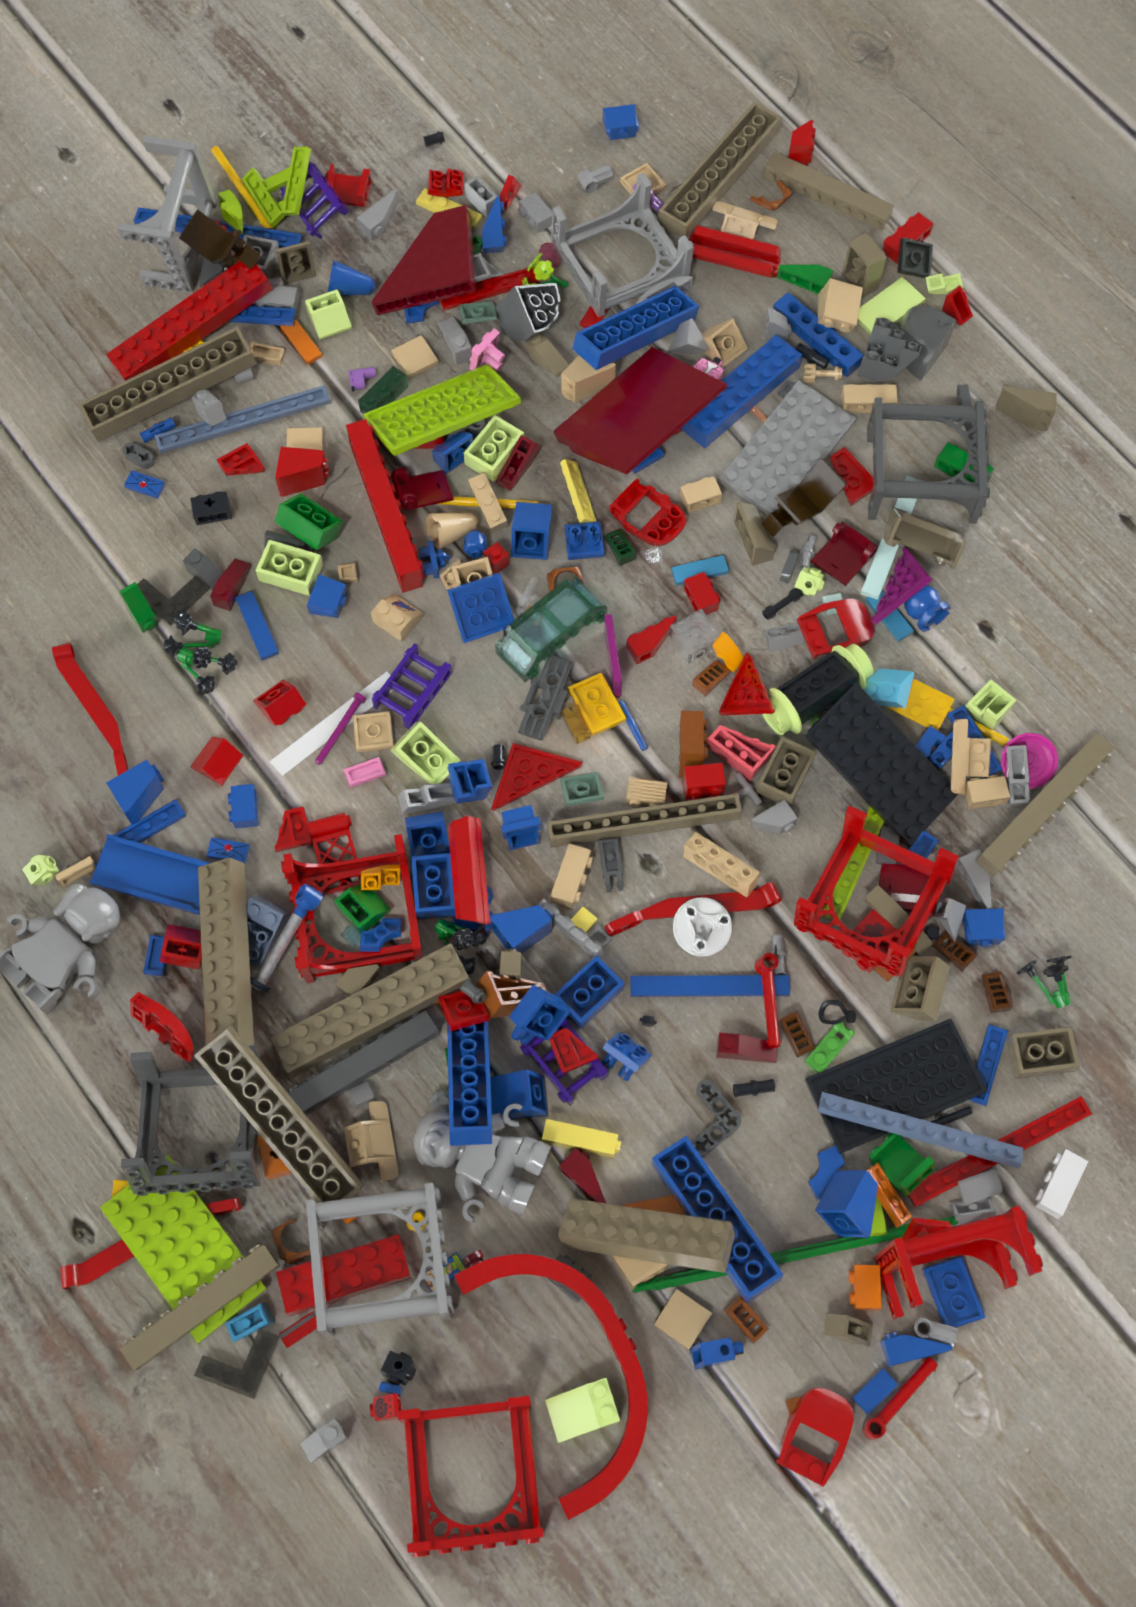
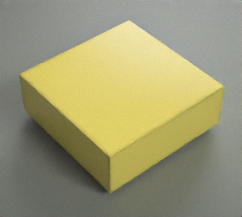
M582 907L571 920L577 929L582 928L587 933L598 921V918Z

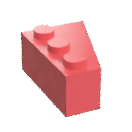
M720 725L708 738L707 748L735 770L741 772L748 780L752 781L770 760L777 746L763 743L757 738L752 739L742 735L743 733Z

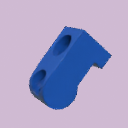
M930 726L916 747L928 759L934 746L938 747L946 736Z
M953 732L944 739L928 759L939 769H942L952 759Z

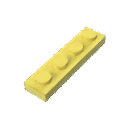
M425 188L416 199L417 205L434 213L463 206L445 197L428 195ZM468 208L471 215L472 230L475 231L483 220V214Z
M568 459L562 460L560 462L562 472L565 476L567 488L570 491L579 522H597L578 463Z

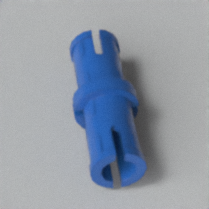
M169 417L159 424H153V427L139 434L144 443L154 439V435L165 433L176 428V425L172 418Z

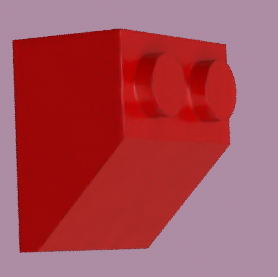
M284 679L253 700L269 722L275 726L284 724L288 720L287 718L293 714H298L307 705L296 687Z

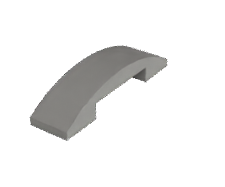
M680 276L660 282L647 290L636 304L674 286H677L685 293L692 289L693 278L691 276Z

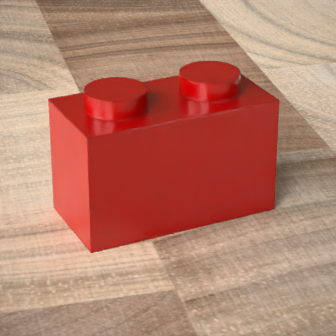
M705 572L684 579L683 589L698 618L717 611L721 602L719 594L714 592L712 588L713 583L710 577H707Z

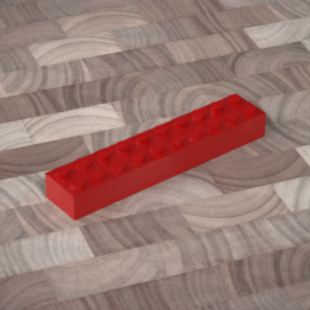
M238 262L112 349L106 356L124 381L183 353L273 290L271 284L256 263L250 269L242 262Z
M367 419L347 424L349 444L401 591L404 593L423 587L422 580L425 579L421 560H418L416 546L412 543V535L410 529H407V521L405 515L401 512L400 501L396 498L395 487L391 484L388 469L385 468V460L383 454H380L378 440H375L373 426L368 425Z

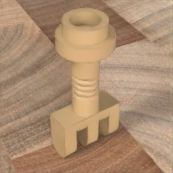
M805 364L803 382L815 383V377L821 376L835 377V380L842 379V368L835 366V370H816V364Z

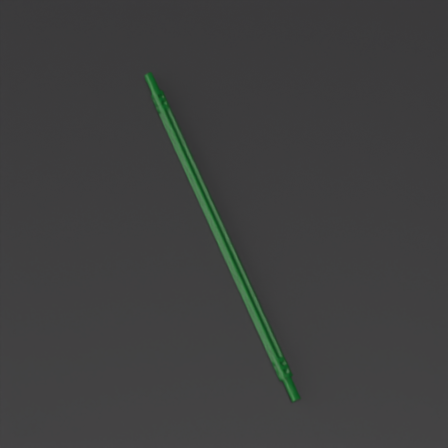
M954 1216L938 1219L949 1221L951 1225L958 1224ZM904 1224L897 1228L896 1226L886 1228V1235L843 1237L769 1254L777 1265L901 1238L909 1224ZM693 1269L651 1278V1281L637 1284L632 1292L637 1293L651 1289L657 1291L727 1276V1274Z

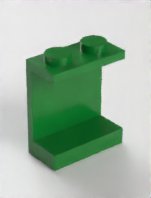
M889 1133L880 1146H876L871 1150L869 1156L870 1164L873 1166L878 1163L890 1183L905 1197L935 1170L934 1160L929 1156L926 1159L923 1158L902 1139L901 1135Z

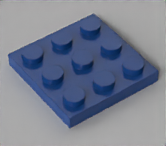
M499 572L447 589L463 643L502 631L503 628L516 626Z

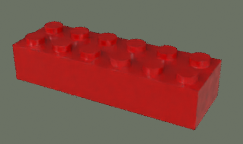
M399 1234L322 1258L326 1305L412 1279ZM311 1261L276 1272L285 1312L288 1316L315 1309Z

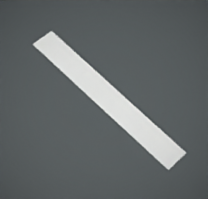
M385 672L359 692L367 700L364 704L361 703L354 715H361L373 706L372 696L377 690L381 689L390 677L388 672ZM351 698L273 758L270 763L283 776L328 741L354 701V698ZM353 716L346 726L353 722Z

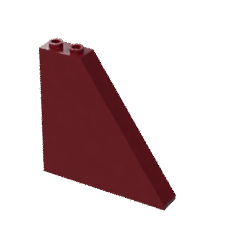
M467 205L433 213L371 301L377 316L476 291L472 221Z

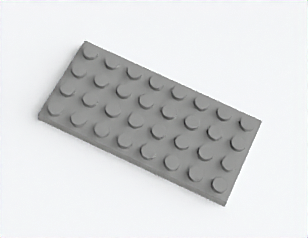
M798 380L721 475L718 482L769 515L779 509L777 506L779 502L775 499V496L798 486L820 459H826L857 418Z

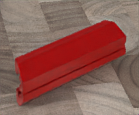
M696 226L688 238L694 246L692 258L769 278L777 277L778 267L781 265L779 246L701 226Z
M465 816L454 820L448 826L455 916L457 919L490 925L481 819Z

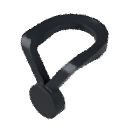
M840 1000L825 1001L820 1006L818 1012L820 1021L828 1025L839 1024L844 1020L847 1023H855L857 1018L855 1011H847ZM829 1005L839 1006L844 1016L836 1020H826L824 1011Z

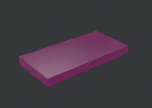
M611 614L604 615V636L613 695L615 698H619L622 690V677L613 619Z

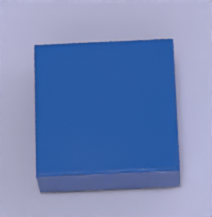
M380 1382L379 1391L389 1394L397 1393L401 1396L403 1388L399 1385Z

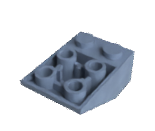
M258 894L251 896L246 906L249 962L261 967L292 913Z

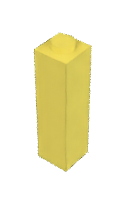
M546 1119L542 1142L573 1150L576 1148L578 1151L582 1149L587 1153L614 1158L615 1153H619L621 1141H618L619 1134Z

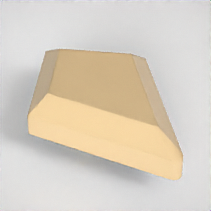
M457 559L439 576L446 590L455 587L452 566L461 564L460 559Z

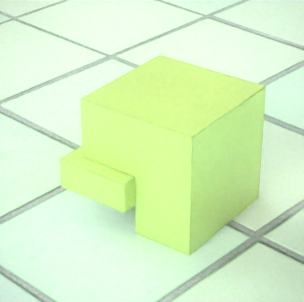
M990 680L966 704V708L975 720L993 730L1010 713L1016 699L994 681Z

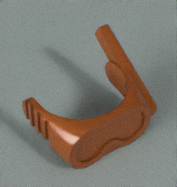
M778 180L777 186L783 193V199L769 203L763 196L759 198L751 196L750 200L768 210L776 211L792 196V192L788 187L786 188L781 180Z
M579 567L551 570V573H547L550 599H555V578L564 572H570L579 577L581 589H584Z
M296 1218L272 1229V1237L277 1246L278 1255L281 1260L285 1261L286 1265L311 1255L310 1249L302 1252L289 1251L281 1241L282 1229L297 1222Z

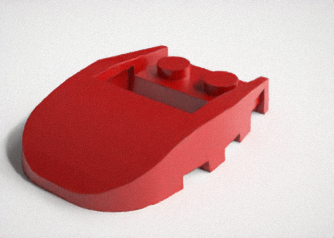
M636 478L609 506V512L627 532L649 545L663 546L672 542L685 527V513L678 505H674L670 501V497L665 493L662 495L655 491L656 488L650 485L647 487L639 483L640 480ZM645 497H648L661 509L639 531L630 525L625 517Z
M843 599L824 603L796 619L813 659H817L819 655L826 654L827 656L834 647L829 646L816 616L817 613L833 608L836 609L849 640L836 645L846 648L851 644H856L862 647L871 641L875 632L874 623L871 621L872 618L867 608L856 599Z
M137 992L130 999V1016L138 1020L148 1032L153 1030L160 1036L158 1041L163 1045L166 1042L170 1044V1049L173 1053L183 1060L191 1062L194 1059V1048L191 1037L184 1025L165 1006Z
M815 1387L807 1390L801 1396L795 1410L789 1415L780 1443L782 1445L779 1459L776 1458L775 1462L824 1487L843 1458L854 1423V1414L845 1398L826 1388ZM800 1423L839 1442L830 1465L790 1445Z

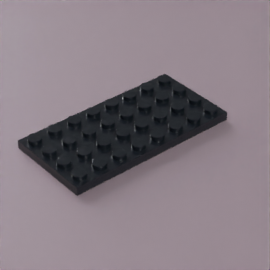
M857 682L852 684L804 734L809 742L883 821L900 836L899 838L907 846H911L920 834L932 824L958 795L951 791V783Z
M952 1018L805 1078V1083L817 1109L821 1094L825 1092L922 1120L987 1093V1089ZM820 1113L839 1154L891 1133Z

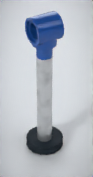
M303 884L298 890L295 897V903L298 904L256 978L250 977L251 985L255 989L269 994V990L272 988L266 986L268 979L307 911L315 910L322 900L323 894L307 884Z

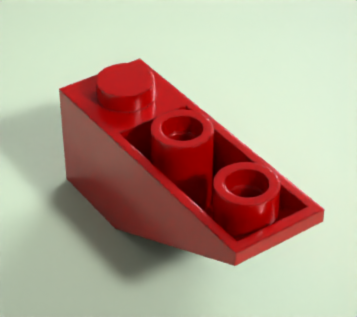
M675 615L666 617L660 623L650 625L644 631L633 633L628 637L626 648L637 665L655 655L676 626L677 617Z

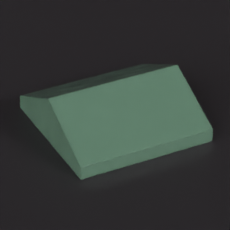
M493 300L459 305L462 324L497 320Z
M598 772L560 778L566 806L604 800Z

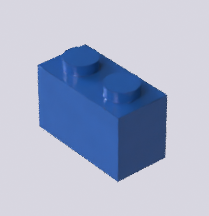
M254 784L230 786L231 793H228L229 805L231 804L232 811L228 812L229 822L233 823L235 829L258 826L257 792Z

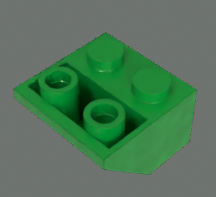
M361 884L348 888L334 900L339 912L360 934L362 931H368L391 911V908L374 890H361Z

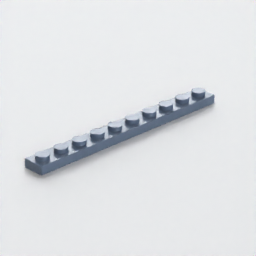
M324 385L226 414L225 421L213 426L209 425L206 421H202L154 436L161 454L330 404V399Z
M825 1092L821 1094L818 1107L819 1113L1019 1169L1022 1165V1147Z

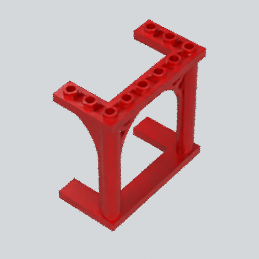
M849 805L845 812L842 837L816 886L807 900L799 897L796 903L794 926L801 932L813 934L820 941L825 940L831 943L836 949H844L850 952L855 958L867 960L874 967L885 969L892 976L898 975L902 977L906 970L909 956L946 884L949 885L952 880L959 856L940 847L936 860L933 862L864 830L867 813ZM858 843L929 876L905 924L897 931L886 936L867 937L859 935L848 929L839 920L834 910V889ZM824 904L829 906V910L820 911L821 908L824 909ZM824 915H830L833 918L828 924L819 922V918ZM836 925L840 928V930L837 931L835 928L832 927ZM893 938L899 939L896 943L892 941ZM871 942V943L875 944V948H873L871 945L869 946V945H867V944ZM881 942L889 944L887 954L881 952L879 947Z
M402 834L394 835L396 852L346 861L310 864L294 860L291 853L283 854L284 861H281V868L287 883L291 884L292 891H289L290 903H294V910L298 905L295 903L296 894L303 884H307L323 893L335 882L361 876V871L370 868L399 864L401 869L410 924L411 943L383 947L380 949V952L339 951L325 943L318 934L314 922L315 910L307 911L306 914L309 916L303 918L295 932V939L299 940L300 947H297L298 956L294 957L296 969H298V973H300L301 978L305 979L306 983L315 982L314 978L345 973L350 968L375 964L385 966L413 960L418 961L423 958ZM318 881L319 884L320 882L324 881V884L322 887H319L315 882ZM311 920L312 924L308 925L307 921ZM315 937L317 942L311 946L312 939L310 940V938ZM319 946H323L325 948L324 954L320 958H314V950ZM329 953H334L335 957H329L330 959L326 960Z
M1017 1206L1009 1209L1004 1214L903 1240L901 1237L890 1242L873 1258L875 1264L880 1265V1280L892 1319L895 1320L904 1316L891 1274L895 1271L900 1272L911 1308L923 1304L912 1267L951 1256L974 1257L988 1264L1001 1278L1004 1289H1009L1017 1285L1018 1276L1015 1269L1011 1268L1009 1262L1011 1255L1008 1248L1004 1247V1244H1006L1023 1258L1029 1276L1042 1272L1043 1262L1040 1255L1036 1254L1034 1248L1035 1238L1028 1231L1026 1225L1028 1224V1218L1025 1211H1022L1021 1207Z
M530 1396L507 1398L508 1401L435 1410L422 1411L417 1408L397 1411L398 1421L405 1425L413 1531L412 1543H407V1552L413 1553V1557L428 1556L431 1550H438L439 1554L452 1553V1548L460 1547L461 1552L474 1550V1545L481 1544L483 1549L496 1548V1543L505 1542V1546L518 1545V1540L526 1539V1544L539 1543L540 1538L544 1537V1531L540 1524L529 1412V1409H531ZM510 1411L516 1483L509 1504L497 1517L483 1524L465 1525L449 1519L438 1509L431 1496L424 1421ZM515 1502H520L519 1508H522V1513L513 1509ZM430 1512H435L437 1518L429 1524V1519H432ZM512 1513L518 1517L519 1526L517 1528H511L506 1524V1514ZM441 1521L446 1522L447 1531L443 1536L436 1537L434 1535L436 1524ZM501 1523L507 1532L500 1528H497V1531H495L493 1528L494 1524ZM478 1527L480 1529V1533L475 1534L474 1528ZM452 1528H458L460 1530L458 1536L457 1533H455L451 1536L450 1539H447L451 1533ZM484 1529H486L489 1532V1534H484ZM469 1531L471 1536L465 1537V1535Z

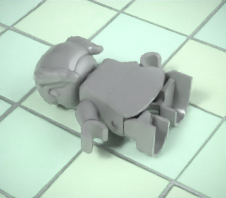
M82 884L72 885L59 906L53 911L55 916L64 914L67 925H64L59 919L49 916L35 917L29 921L20 914H14L7 919V922L13 926H16L18 923L23 924L22 928L16 931V936L20 939L28 936L30 932L35 934L2 951L0 954V971L19 989L30 977L36 980L23 993L34 1001L38 1008L47 1015L57 1005V999L71 983L74 973L78 972L80 979L76 981L73 989L82 991L85 985H90V990L87 993L88 997L94 1000L99 995V986L92 980L95 975L96 960L91 948L84 941L94 944L102 942L117 930L120 922L118 905L114 899L101 889L87 888Z
M514 1103L507 1106L502 1115L500 1113L492 1115V1144L450 1146L449 1104L439 1105L435 1110L425 1114L418 1123L413 1136V1146L417 1160L422 1166L455 1169L457 1173L455 1188L461 1199L466 1202L462 1212L464 1218L469 1222H475V1217L470 1215L468 1210L470 1205L476 1204L480 1208L486 1206L482 1200L475 1198V1195H477L475 1184L481 1186L491 1197L498 1200L501 1206L508 1208L510 1211L519 1215H523L535 1185L519 1180L523 1168L527 1172L539 1176L552 1146L530 1137H512L495 1134L504 1129L506 1124L513 1127L520 1126L518 1121L515 1122L509 1118L511 1109L521 1110L523 1108L520 1104Z

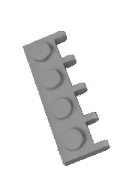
M545 899L540 901L539 905L543 910L547 909L553 917L551 919L552 923L592 958L596 956L600 959L603 958V947L596 940L591 941L588 934L582 928L577 929L568 916L563 917L554 904L551 903L549 905Z

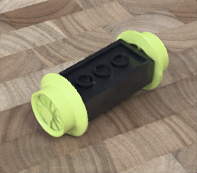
M851 644L846 648L840 645L834 646L830 654L777 689L770 688L768 690V695L775 712L772 714H762L765 721L778 735H783L789 730L795 734L802 731V724L834 704L852 684L857 682L865 690L866 679L873 675V666L870 659L856 644Z

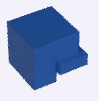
M484 759L469 761L468 764L467 761L448 764V777L456 804L486 799L492 784Z
M532 805L501 812L503 839H507L510 851L539 844L537 831L541 830V822L539 817L534 816Z

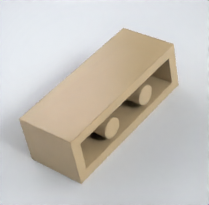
M843 385L841 393L842 409L849 413H871L875 397L882 398V403L897 404L896 385Z
M485 473L469 479V486L491 533L507 527V520Z
M568 844L551 893L552 903L573 909L575 903H579L581 897L580 887L584 886L587 880V875H585L586 869H590L593 862L591 850Z

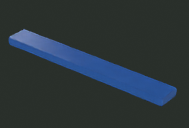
M761 975L630 976L631 997L763 996ZM774 975L775 996H790L789 975Z

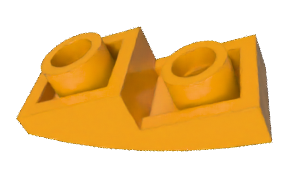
M722 632L712 646L717 657L724 660L726 667L731 672H735L744 657L733 640L725 632Z
M399 864L379 866L361 871V890H381V886L400 885Z

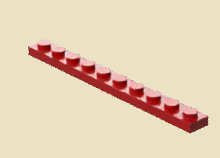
M1082 1096L997 1141L1022 1147L1024 1151L1092 1115V1112ZM968 1155L928 1176L908 1197L916 1208L958 1186L959 1181L980 1174L999 1163Z

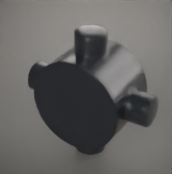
M939 927L925 928L927 930L926 935L930 940L940 939L938 937Z
M643 1016L639 1019L643 1026L652 1027L657 1023L652 1016Z

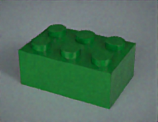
M300 493L279 504L274 522L295 535L296 538L307 543L310 547L318 550L338 539L344 521Z

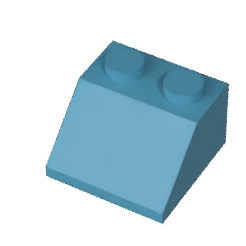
M879 668L867 680L864 691L878 706L906 709L914 672Z

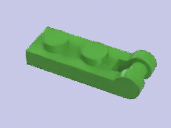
M845 1023L835 1024L805 1060L804 1063L816 1073L824 1071L856 1033L852 1029L846 1028L844 1026ZM838 1031L844 1035L842 1040L836 1036Z

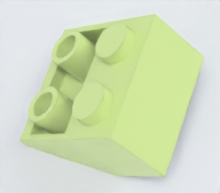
M338 290L305 300L307 313L319 340L352 329L344 302Z

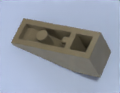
M538 335L525 341L531 360L555 377L560 376L569 366L553 344L543 335Z

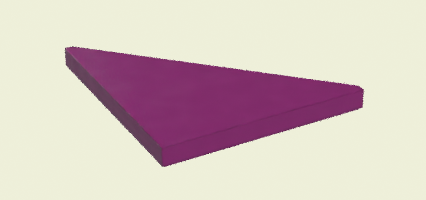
M906 547L903 548V555L901 559L898 558L894 567L895 573L893 577L889 579L885 587L886 593L884 597H881L877 605V613L871 619L875 625L932 581L931 577Z

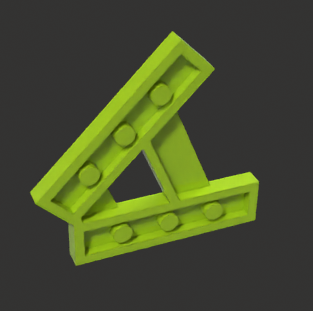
M307 146L294 147L290 167L264 180L255 168H252L242 178V181L268 223L273 227L285 216H298L300 213L311 149ZM286 186L284 200L277 203L271 192Z

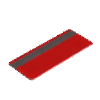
M312 1311L279 1333V1337L286 1348H289L317 1329L315 1313Z

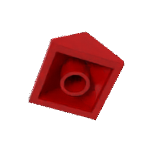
M211 737L190 768L223 786L243 758V754L226 739Z

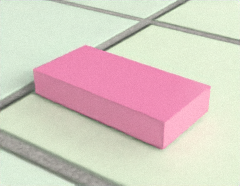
M380 757L343 769L350 788L386 776Z

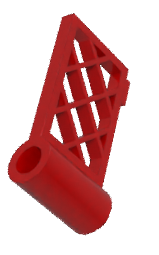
M343 812L307 822L318 864H324L327 858L334 862H340L345 853L353 856V859H357L349 829L350 826H353L350 815H346ZM347 836L349 842L345 849L336 844L340 837ZM327 842L331 844L326 854L319 850L318 843ZM333 847L343 851L338 860L329 856ZM358 876L359 881L350 883L346 879L340 880L341 882L338 887L333 889L328 887L326 894L330 895L345 891L348 888L361 884V876Z

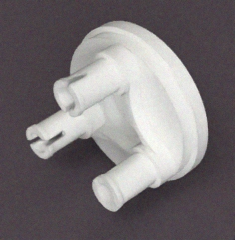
M700 897L687 901L678 909L673 920L675 940L684 951L694 956L704 957L719 952L728 943L732 932V922L729 913L723 905L710 898Z

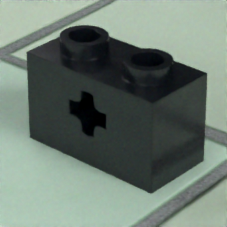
M226 491L190 498L196 525L232 519Z

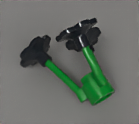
M1072 956L1046 960L1047 963L1052 962L1056 964L1050 965L1047 969L1043 970L1044 975L1054 977L1055 982L1058 984L1059 989L1052 992L1053 996L1050 995L1036 975L1037 973L1033 967L1038 962L1037 959L1016 972L1018 975L1027 973L1030 978H1033L1048 998L1050 1005L1055 1003L1056 1008H1062L1071 1004L1064 974L1069 970V967L1064 962L1071 959Z

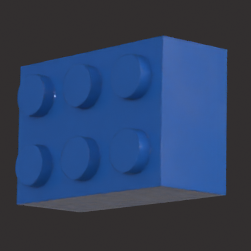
M450 853L413 856L412 871L417 920L455 916Z
M596 956L554 995L567 1005L571 1010L568 1017L582 1029L624 990L625 983Z

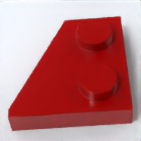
M509 174L499 196L500 202H503L504 206L503 213L510 208L513 199L521 188V184L517 179Z
M567 1028L555 1032L549 1039L563 1074L600 1059L595 1052Z

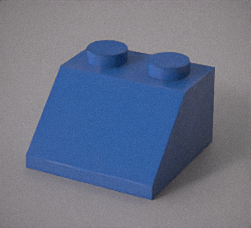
M459 431L451 435L444 443L435 446L432 450L434 462L444 470L445 474L464 462V452L473 442L472 434Z
M443 811L405 818L412 857L450 853Z

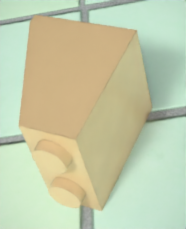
M830 278L818 294V323L825 327L840 329L842 332L851 333L857 325L863 288Z
M578 356L561 373V394L574 403L597 394L615 379L616 364L612 362L595 370L581 356Z
M610 1255L631 1291L636 1288L637 1284L650 1281L651 1278L667 1270L669 1264Z

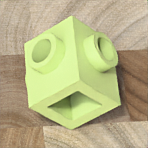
M804 566L794 587L802 590V593L815 596L824 587V574L816 568L810 569Z
M46 855L32 857L30 862L22 869L31 885L43 886L52 881L59 872L55 860Z

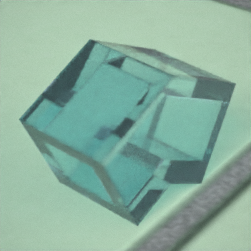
M347 926L341 937L356 947L360 942L361 933L354 927Z

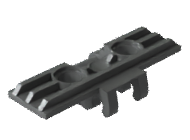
M548 655L539 680L531 679V687L524 704L520 707V710L525 712V715L518 730L519 734L543 741L553 714L556 715L557 719H561L563 714L561 710L562 705L569 698L568 691L563 690L573 662ZM554 677L557 679V683L550 685L547 683V679ZM537 689H543L537 704H532ZM543 714L544 716L536 717L535 715Z

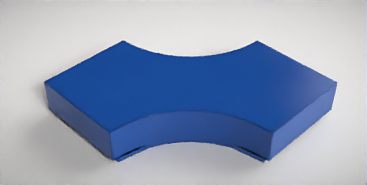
M438 301L404 309L407 324L423 322L426 311L438 305Z
M382 918L381 923L376 928L362 931L360 952H380L385 942L401 937L402 918Z
M836 1146L817 1154L819 1169L816 1176L808 1181L817 1201L822 1198L835 1171H838L845 1165Z

